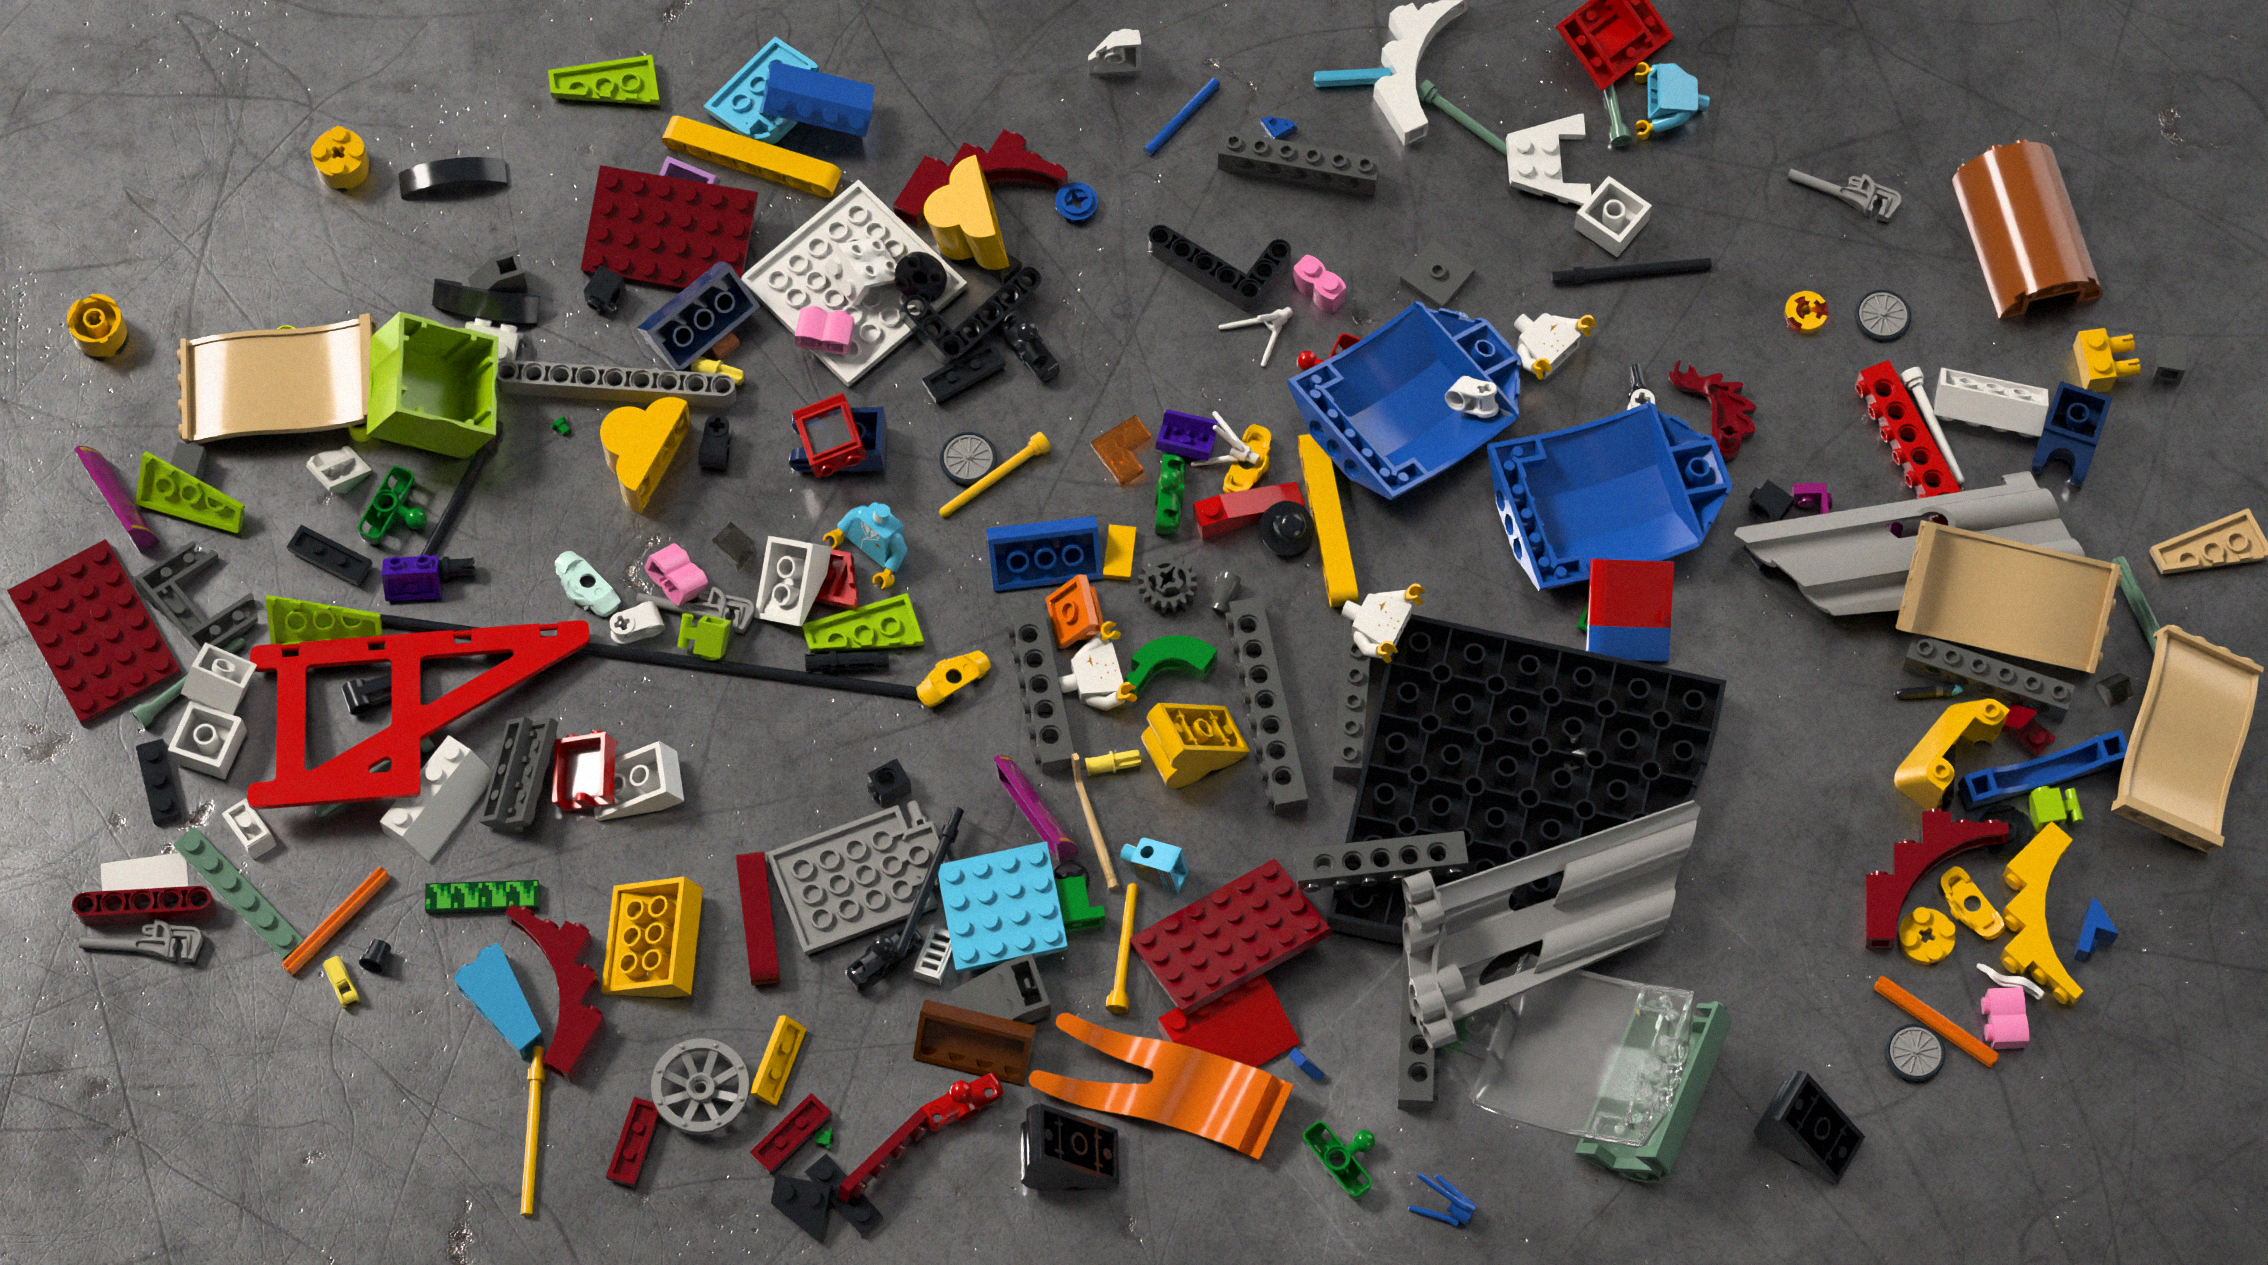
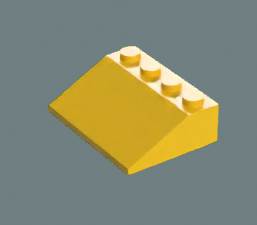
M686 877L623 884L613 887L601 993L661 998L691 995L703 893L702 887Z

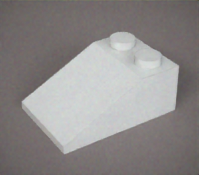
M768 536L754 617L802 626L827 575L832 547Z
M658 741L615 758V805L595 807V819L600 821L661 811L684 802L677 751ZM600 764L589 768L592 793H598Z

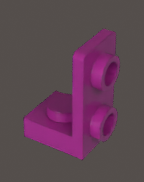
M1826 483L1793 484L1790 494L1795 498L1793 505L1811 507L1814 504H1818L1819 515L1829 513V509H1832V494L1827 493Z

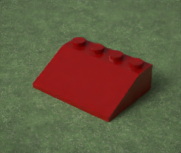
M1264 974L1253 978L1185 1017L1178 1008H1175L1158 1018V1030L1165 1041L1196 1048L1254 1068L1264 1065L1300 1044L1290 1021Z

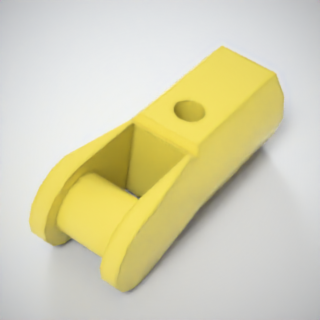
M335 956L326 960L323 963V967L343 1009L347 1008L346 1005L351 1002H360L358 993L342 958ZM350 986V991L340 994L339 990Z

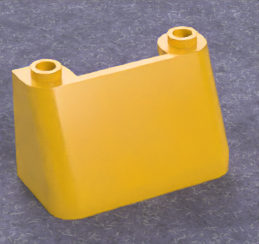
M1983 699L1951 705L1898 767L1894 776L1895 786L1927 811L1933 808H1940L1943 804L1942 797L1954 778L1953 766L1944 759L1946 751L1952 744L1956 745L1960 739L1971 747L1981 740L1987 741V743L1992 745L2000 735L2010 710L1994 699Z

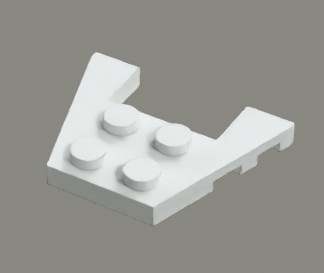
M1584 114L1573 115L1509 133L1506 137L1510 186L1543 196V194L1558 198L1559 202L1566 204L1572 202L1582 207L1591 197L1590 184L1563 183L1559 139L1583 140L1586 135Z

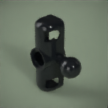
M1014 308L998 323L999 330L1009 341L1016 357L1022 363H1026L1039 380L1047 381L1060 373L1058 362L1046 348L1043 339L1038 333V327L1034 322L1025 321L1018 310Z
M905 925L890 936L880 934L874 937L865 954L849 965L845 971L848 981L858 993L867 989L881 977L894 972L904 960L924 945V938L917 929L909 946L912 944L913 946L907 949L904 958L894 955V951ZM861 967L864 973L858 974L855 970Z

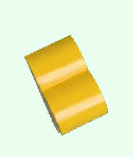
M976 155L970 156L954 167L950 175L949 185L937 189L928 197L924 205V215L940 251L946 257L955 260L974 257L976 262L986 269H1003L1009 267V262L990 187Z
M676 397L661 398L653 402L646 411L630 406L621 407L610 412L601 424L600 437L606 463L609 469L618 476L625 504L639 514L642 513L692 426L687 401Z
M1158 703L1148 713L1147 721L1150 726L1141 736V740L1165 785L1170 789L1190 785L1204 777L1211 770L1230 766L1250 753L1226 706Z

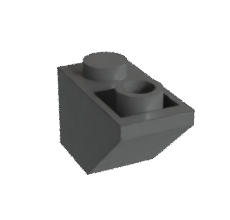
M517 250L490 258L468 277L470 287L503 293H512L527 288Z

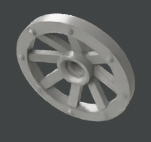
M690 1039L673 1046L660 1058L652 1074L651 1094L656 1110L666 1123L688 1134L704 1135L726 1128L742 1113L749 1096V1076L744 1062L732 1048L712 1039ZM691 1052H709L702 1073H698L691 1058ZM720 1055L733 1067L712 1079L711 1075L717 1057ZM682 1057L690 1077L685 1079L667 1069L675 1060ZM738 1076V1094L715 1089ZM663 1079L686 1089V1091L663 1097L662 1081ZM698 1088L706 1089L703 1093L696 1092ZM716 1099L730 1102L733 1105L723 1115L719 1116L711 1100ZM684 1101H691L683 1118L677 1116L668 1107ZM699 1105L704 1106L711 1119L710 1121H692Z

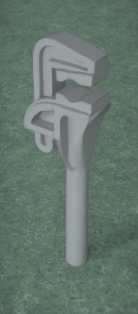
M1794 169L1790 170L1787 178L1837 196L1857 209L1863 216L1870 217L1873 206L1876 205L1877 199L1882 200L1878 220L1887 223L1901 204V195L1897 191L1874 183L1866 174H1863L1862 178L1850 177L1848 187H1841Z
M712 587L711 592L700 591L698 594L700 602L694 604L684 603L680 606L675 605L670 599L638 593L636 598L637 604L653 601L656 603L657 608L692 614L698 619L708 615L727 620L731 614L730 609L735 610L732 628L733 632L744 633L755 615L754 605L750 600L725 595L716 587Z
M155 919L154 924L143 926L142 932L146 937L141 939L80 937L79 948L137 951L160 957L168 962H176L175 950L178 948L176 939H182V960L184 962H195L203 943V936L196 927L168 925L162 920Z

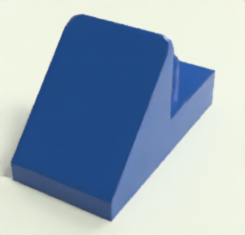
M2092 898L2087 908L2074 959L2085 962L2089 953H2095L2098 939L2114 943L2118 936V931L2100 902Z

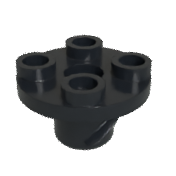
M911 252L898 262L895 268L894 285L907 298L912 295H918L930 304L944 293L947 287V274L942 263L934 256L925 252Z
M1280 501L1271 505L1265 510L1258 522L1263 543L1270 551L1279 556H1291L1300 553L1310 544L1314 533V524L1310 513L1302 505L1293 501Z

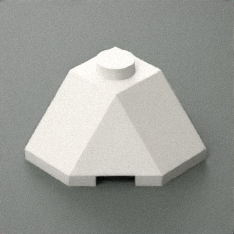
M1122 29L1112 32L1088 56L1089 74L1141 71V38L1139 30Z

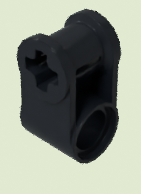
M711 415L705 422L703 439L699 448V466L727 469L732 434L729 428V421L724 415Z

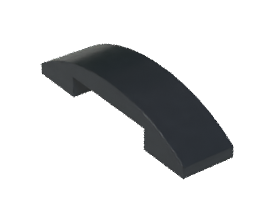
M462 157L438 160L411 167L399 173L401 199L427 196L428 190L480 184L481 189L506 186L505 160L489 157Z
M436 278L434 279L432 306L484 319L537 323L541 296L513 292L512 294L462 286L461 282Z

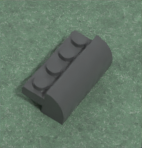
M526 717L507 720L481 812L480 823L496 830L513 833L522 832L523 826L531 825L535 816L537 800L542 791L545 771L549 765L551 749L556 740L558 721L552 718L532 721Z

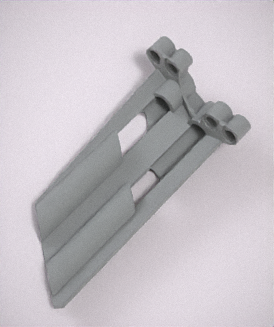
M2030 471L2002 475L2001 480H2003L2004 485L1739 527L1734 533V536L1743 541L1750 552L1760 561L1770 567L1782 569L1798 583L1800 591L1813 605L1833 616L1900 610L1917 536L1897 538L1886 528L1885 523L1944 515L1948 520V526L2086 557L2080 544L2074 538H2071L2062 522L2053 495L2048 489L2037 486Z
M1692 800L1435 887L1432 876L1429 873L1431 870L1403 878L1402 887L1406 904V916L1403 920V941L1405 951L1408 954L1410 975L1408 989L1411 1013L1416 1017L1418 1028L1429 1048L1432 1050L1459 1040L1453 1025L1454 1021L1661 935L1673 908L1676 894L1675 883L1681 863L1691 847L1701 807ZM1564 870L1563 881L1556 898L1518 911L1510 909L1509 898L1517 886ZM1543 940L1542 950L1535 968L1486 985L1480 984L1481 973L1496 957Z

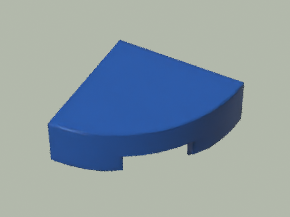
M1273 116L1260 119V125L1272 139L1282 140L1297 131V126L1289 119L1273 118Z
M1296 1047L1289 1054L1290 1059L1315 1081L1319 1082L1325 1075L1321 1069Z

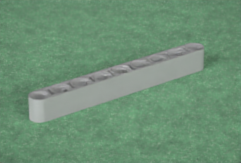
M503 360L498 363L496 375L499 389L507 394L653 403L661 398L676 397L687 401L688 406L718 408L732 406L737 398L734 380L726 374ZM505 375H514L510 379H503ZM534 376H539V377H540V378H539L538 380H536V381H530V380H529L530 378H532V377H534ZM560 378H567L563 383L556 382ZM586 380H594L591 384H583ZM613 382H621L618 386H610ZM641 383L648 384L645 388L637 387ZM668 385H674V386H675V387H674L673 389H671V390H666V389H664V388H665L666 386H668ZM694 387L702 388L700 391L697 392L691 391V389ZM721 389H729L727 393H718Z

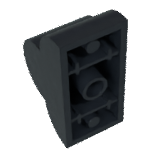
M1794 1071L1788 1081L1781 1083L1754 1129L1755 1136L1766 1147L1787 1159L1799 1162L1809 1172L1835 1184L1839 1183L1865 1138L1864 1134L1810 1074L1803 1071Z
M1042 1103L1027 1108L1026 1121L1020 1125L1021 1183L1024 1186L1036 1190H1061L1073 1186L1097 1189L1119 1185L1118 1129Z

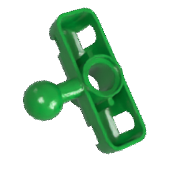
M1163 454L1161 475L1159 481H1157L1155 505L1157 506L1155 533L1173 534L1177 532L1180 526L1186 465L1184 459L1177 455Z
M393 466L389 470L358 524V532L363 540L371 544L381 543L384 532H387L392 523L398 520L399 517L404 518L407 525L413 529L422 528L426 524L427 515L422 509H409L403 506L409 495L410 487H413L415 484L413 472L400 466ZM391 475L397 480L394 488L388 485ZM385 504H393L389 509H382ZM365 520L371 525L368 533L362 530Z
M1322 1121L1315 1122L1303 1132L1304 1144L1310 1148L1312 1154L1324 1167L1326 1174L1333 1178L1341 1189L1345 1190L1351 1200H1359L1370 1191L1372 1180L1353 1155L1358 1152L1365 1153L1374 1148L1375 1137L1373 1133L1369 1130H1360L1354 1135L1353 1142L1345 1147L1327 1124ZM1325 1129L1331 1135V1140L1328 1143L1321 1135ZM1334 1157H1338L1344 1161V1164L1336 1167L1330 1164L1329 1161ZM1361 1173L1368 1180L1365 1186L1357 1179Z

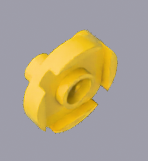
M1924 907L1916 908L1902 920L1898 929L1897 938L1902 953L1910 961L1919 965H1930V963L1945 960L1950 955L1955 944V925L1937 910ZM1930 932L1934 941L1928 940L1926 943L1921 941L1922 935L1919 933Z

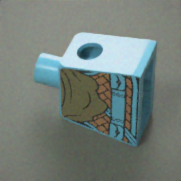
M1142 838L1137 847L1125 844L1121 850L1120 859L1131 863L1136 877L1177 895L1179 894L1189 873L1182 848Z

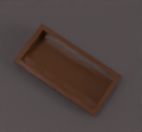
M925 999L919 1015L913 1059L983 1076L995 1072L999 1080L1024 1085L1036 1026Z

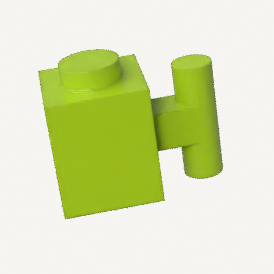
M688 613L682 614L677 646L688 648L689 640L692 639L695 640L693 653L701 655L700 657L705 660L720 659L727 649L731 620L704 615L698 621V626H693V615Z
M2042 786L2031 792L2027 804L2035 833L2041 832L2051 821L2062 829L2067 819L2066 814H2071L2074 824L2084 821L2075 788L2065 790L2067 800H2062L2059 787L2050 789L2049 786Z

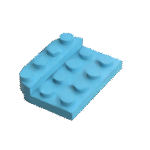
M774 37L704 105L706 113L739 135L770 145L782 139L798 123L759 113L770 62L774 61L820 72L819 67L814 61L777 37Z

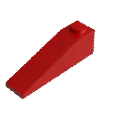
M1290 482L1220 494L1194 502L1193 518L1200 536L1204 540L1259 522L1265 510L1277 502L1293 501L1305 507V503L1297 483Z

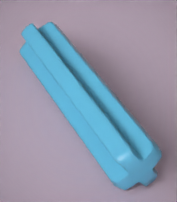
M1390 68L1314 72L1315 87L1375 84L1384 76H1392Z

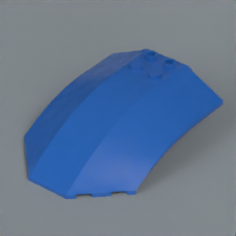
M1414 301L1407 309L1361 341L1288 379L1287 385L1308 427L1310 435L1351 481L1357 482L1393 500L1451 468L1482 447L1518 418L1519 408L1517 404L1520 395L1519 368L1521 366V357L1487 319L1476 317L1473 320L1461 317L1460 312L1441 307L1438 311L1426 308L1422 302ZM1462 376L1492 382L1496 385L1497 389L1494 396L1499 411L1495 416L1489 418L1456 411L1446 403L1445 393Z
M1647 400L1645 404L1586 424L1488 444L1487 451L1498 511L1513 553L1538 591L1589 581L1591 558L1663 561L1699 547L1733 487L1715 438L1708 434L1702 435L1689 428L1690 424L1674 415L1670 417L1657 410L1656 405Z

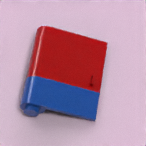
M1590 559L1586 651L1627 660L1669 661L1674 574L1673 561Z

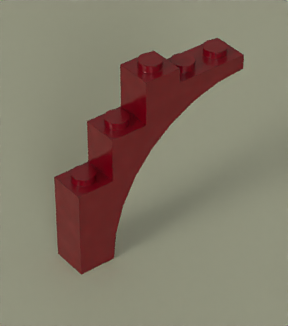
M1003 129L988 153L977 145L971 146L964 142L949 166L938 158L932 159L925 155L894 202L893 210L894 214L903 222L918 228L925 220L924 205L928 197L937 189L949 185L950 175L954 167L965 158L976 155L987 183L1026 181L1042 184L1059 191L1064 185L1068 184V173L1061 165L1050 163L1042 159L1035 152H1027L1026 140L1020 134Z
M1939 808L1922 811L1921 843H1916L1914 840H1902L1899 843H1894L1893 875L1884 871L1866 874L1865 948H1894L1896 926L1902 907L1920 880L1942 861L1962 851L1984 845L2007 844L2009 834L2008 823H2002L2000 820L1995 819L1987 820L1984 823L1973 822L1969 819L1951 822V812H1944L1943 809Z
M511 904L505 913L508 923L526 934L541 949L552 966L557 979L560 998L559 1017L553 1041L543 1059L545 1068L571 1083L606 1026L602 1016L603 1013L598 1008L592 1005L585 1007L599 985L597 974H595L596 971L584 963L579 965L593 943L589 929L578 922H575L573 925L565 920L559 930V926L549 919L542 921L535 917L534 912L524 906L518 908Z

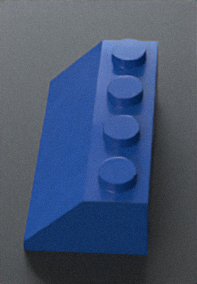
M771 61L759 113L858 137H866L872 113L874 85Z
M1095 516L986 528L993 591L1067 583L1078 574L1087 575L1088 580L1103 578L1098 526Z

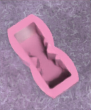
M1306 254L1294 266V286L1303 295L1313 298L1314 303L1322 311L1333 314L1345 302V283L1336 274L1326 271L1324 265L1317 258Z
M817 306L801 308L795 332V345L805 349L824 350L834 354H849L855 327L854 317L841 310L826 312Z
M675 543L650 555L644 567L650 578L662 587L666 596L677 606L698 597L699 592L705 590L708 584L705 572L691 563L688 553Z
M2023 988L1988 989L1985 997L1981 998L1982 1014H1987L1989 1024H1985L1984 1028L1985 1040L1990 1041L1992 1049L2026 1048L2029 1043V1028Z

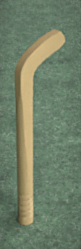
M1077 753L1071 755L1075 785L1109 890H1115L1120 886L1083 786L1080 758Z

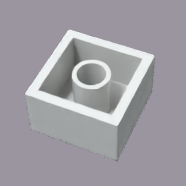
M1608 176L1577 212L1574 228L1618 257L1649 221L1652 205Z
M205 642L191 666L181 694L194 702H202L216 710L233 715L248 689L257 664Z
M190 701L168 748V752L176 764L225 780L247 729L240 717Z

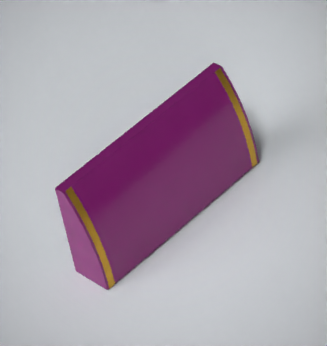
M77 446L74 448L89 475L140 553L158 543V538L105 457L99 451L90 447Z
M1007 755L995 756L993 759L997 778L1044 842L1047 841L1050 851L1060 863L1078 852L1074 842L1014 760Z

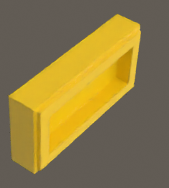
M1109 524L1103 578L1131 580L1136 527Z

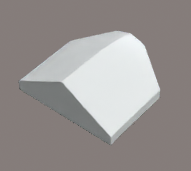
M350 446L314 455L306 465L308 470L329 491L348 493L370 475L372 471Z

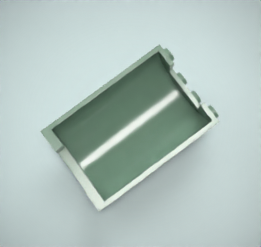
M1659 1001L1637 1002L1574 1153L1603 1170L1608 1167L1613 1171H1618L1619 1176L1645 1183L1667 1181L1731 1027L1732 1020L1727 1012V1007L1716 1001L1698 1003L1696 1009L1706 1017L1695 1015L1675 1017L1666 1010V1005Z

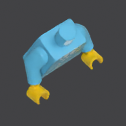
M1644 62L1637 64L1636 82L1645 83L1648 81V119L1652 120V123H1648L1645 120H1639L1636 123V130L1646 129L1644 132L1637 133L1639 140L1648 139L1650 131L1657 133L1686 123L1697 110H1707L1709 96L1698 94V80L1696 77L1687 74L1677 64L1660 63L1652 65L1651 68Z
M873 502L868 507L863 505L851 509L837 524V530H832L823 536V542L832 536L835 540L834 545L831 546V549L843 543V534H847V539L885 569L884 572L873 576V584L880 583L883 580L884 583L881 589L888 588L894 584L893 571L897 572L907 553V546L903 538L904 526L902 522L890 513V508L885 504Z

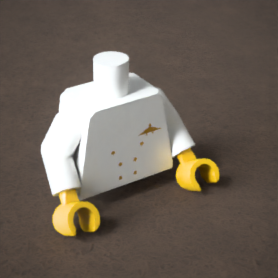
M1543 313L1533 322L1525 314L1519 316L1514 323V327L1522 333L1518 340L1517 350L1521 357L1522 368L1536 374L1538 379L1543 378L1545 380L1579 347L1580 333L1583 332L1586 337L1592 334L1590 327H1597L1594 318L1591 315H1585L1581 319H1570Z
M1412 584L1407 590L1368 594L1362 606L1347 600L1341 616L1354 621L1351 635L1363 655L1383 658L1386 663L1392 661L1390 656L1392 652L1398 653L1395 646L1411 616L1412 605L1409 603L1413 602L1418 606L1423 603V600L1418 595L1426 593V591L1419 584Z
M1105 622L1101 627V632L1075 654V657L1071 660L1072 674L1058 677L1062 694L1077 690L1082 704H1088L1091 707L1105 711L1123 704L1125 700L1129 702L1137 700L1136 695L1129 693L1136 686L1129 682H1123L1113 643H1109L1108 640H1117L1121 636L1120 631L1116 630L1110 634L1111 628L1116 626V623Z

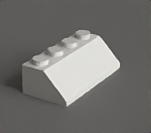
M1941 367L1933 415H1938V418L1945 421L1962 420L1967 425L1979 427L1981 424L1991 426L1993 430L1998 432L2011 430L2018 432L2023 437H2041L2049 407L2048 389Z
M448 735L421 769L420 795L414 798L397 799L380 820L384 834L430 863L487 791L493 771L472 750Z

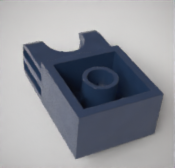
M2060 381L2030 471L2042 474L2048 462L2053 459H2063L2071 465L2073 470L2071 484L2083 487L2113 398Z
M841 408L830 412V417L825 421H820L817 417L804 422L807 435L815 438V441L811 444L814 455L852 441ZM851 408L868 459L861 461L855 466H847L835 472L884 471L887 421L884 408ZM793 416L792 427L800 435ZM805 448L793 449L789 456L791 468L799 472H813Z

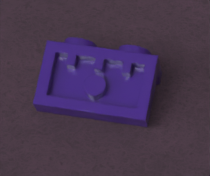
M395 556L383 559L381 576L385 601L441 598L438 556Z

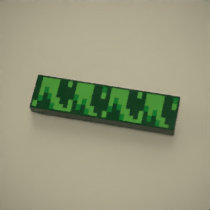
M539 880L425 884L426 913L507 911L511 904L518 908L524 906L530 910H539L540 907Z

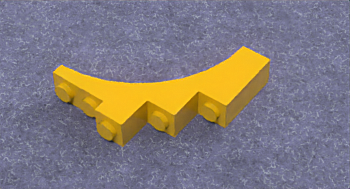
M2051 821L2006 866L2002 874L2006 883L2012 889H2018L2020 893L2005 907L2001 915L2005 925L2010 930L2017 931L2019 934L2003 949L2000 959L2008 971L2016 973L2020 977L2029 970L2036 982L2041 985L2045 984L2060 1003L2067 1004L2072 1008L2079 1001L2083 990L2067 974L2055 954L2048 936L2045 919V897L2050 875L2055 865L2069 849L2073 839Z

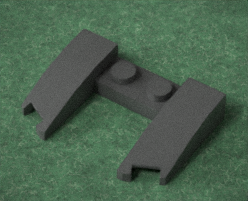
M191 541L135 576V581L139 592L152 607L155 605L185 640L187 649L197 658L205 642L222 649L258 621L257 615H250L249 605L254 603V596L252 593H249L210 619H205L180 588L218 558V553L212 549L207 556L193 551L196 546L195 542Z

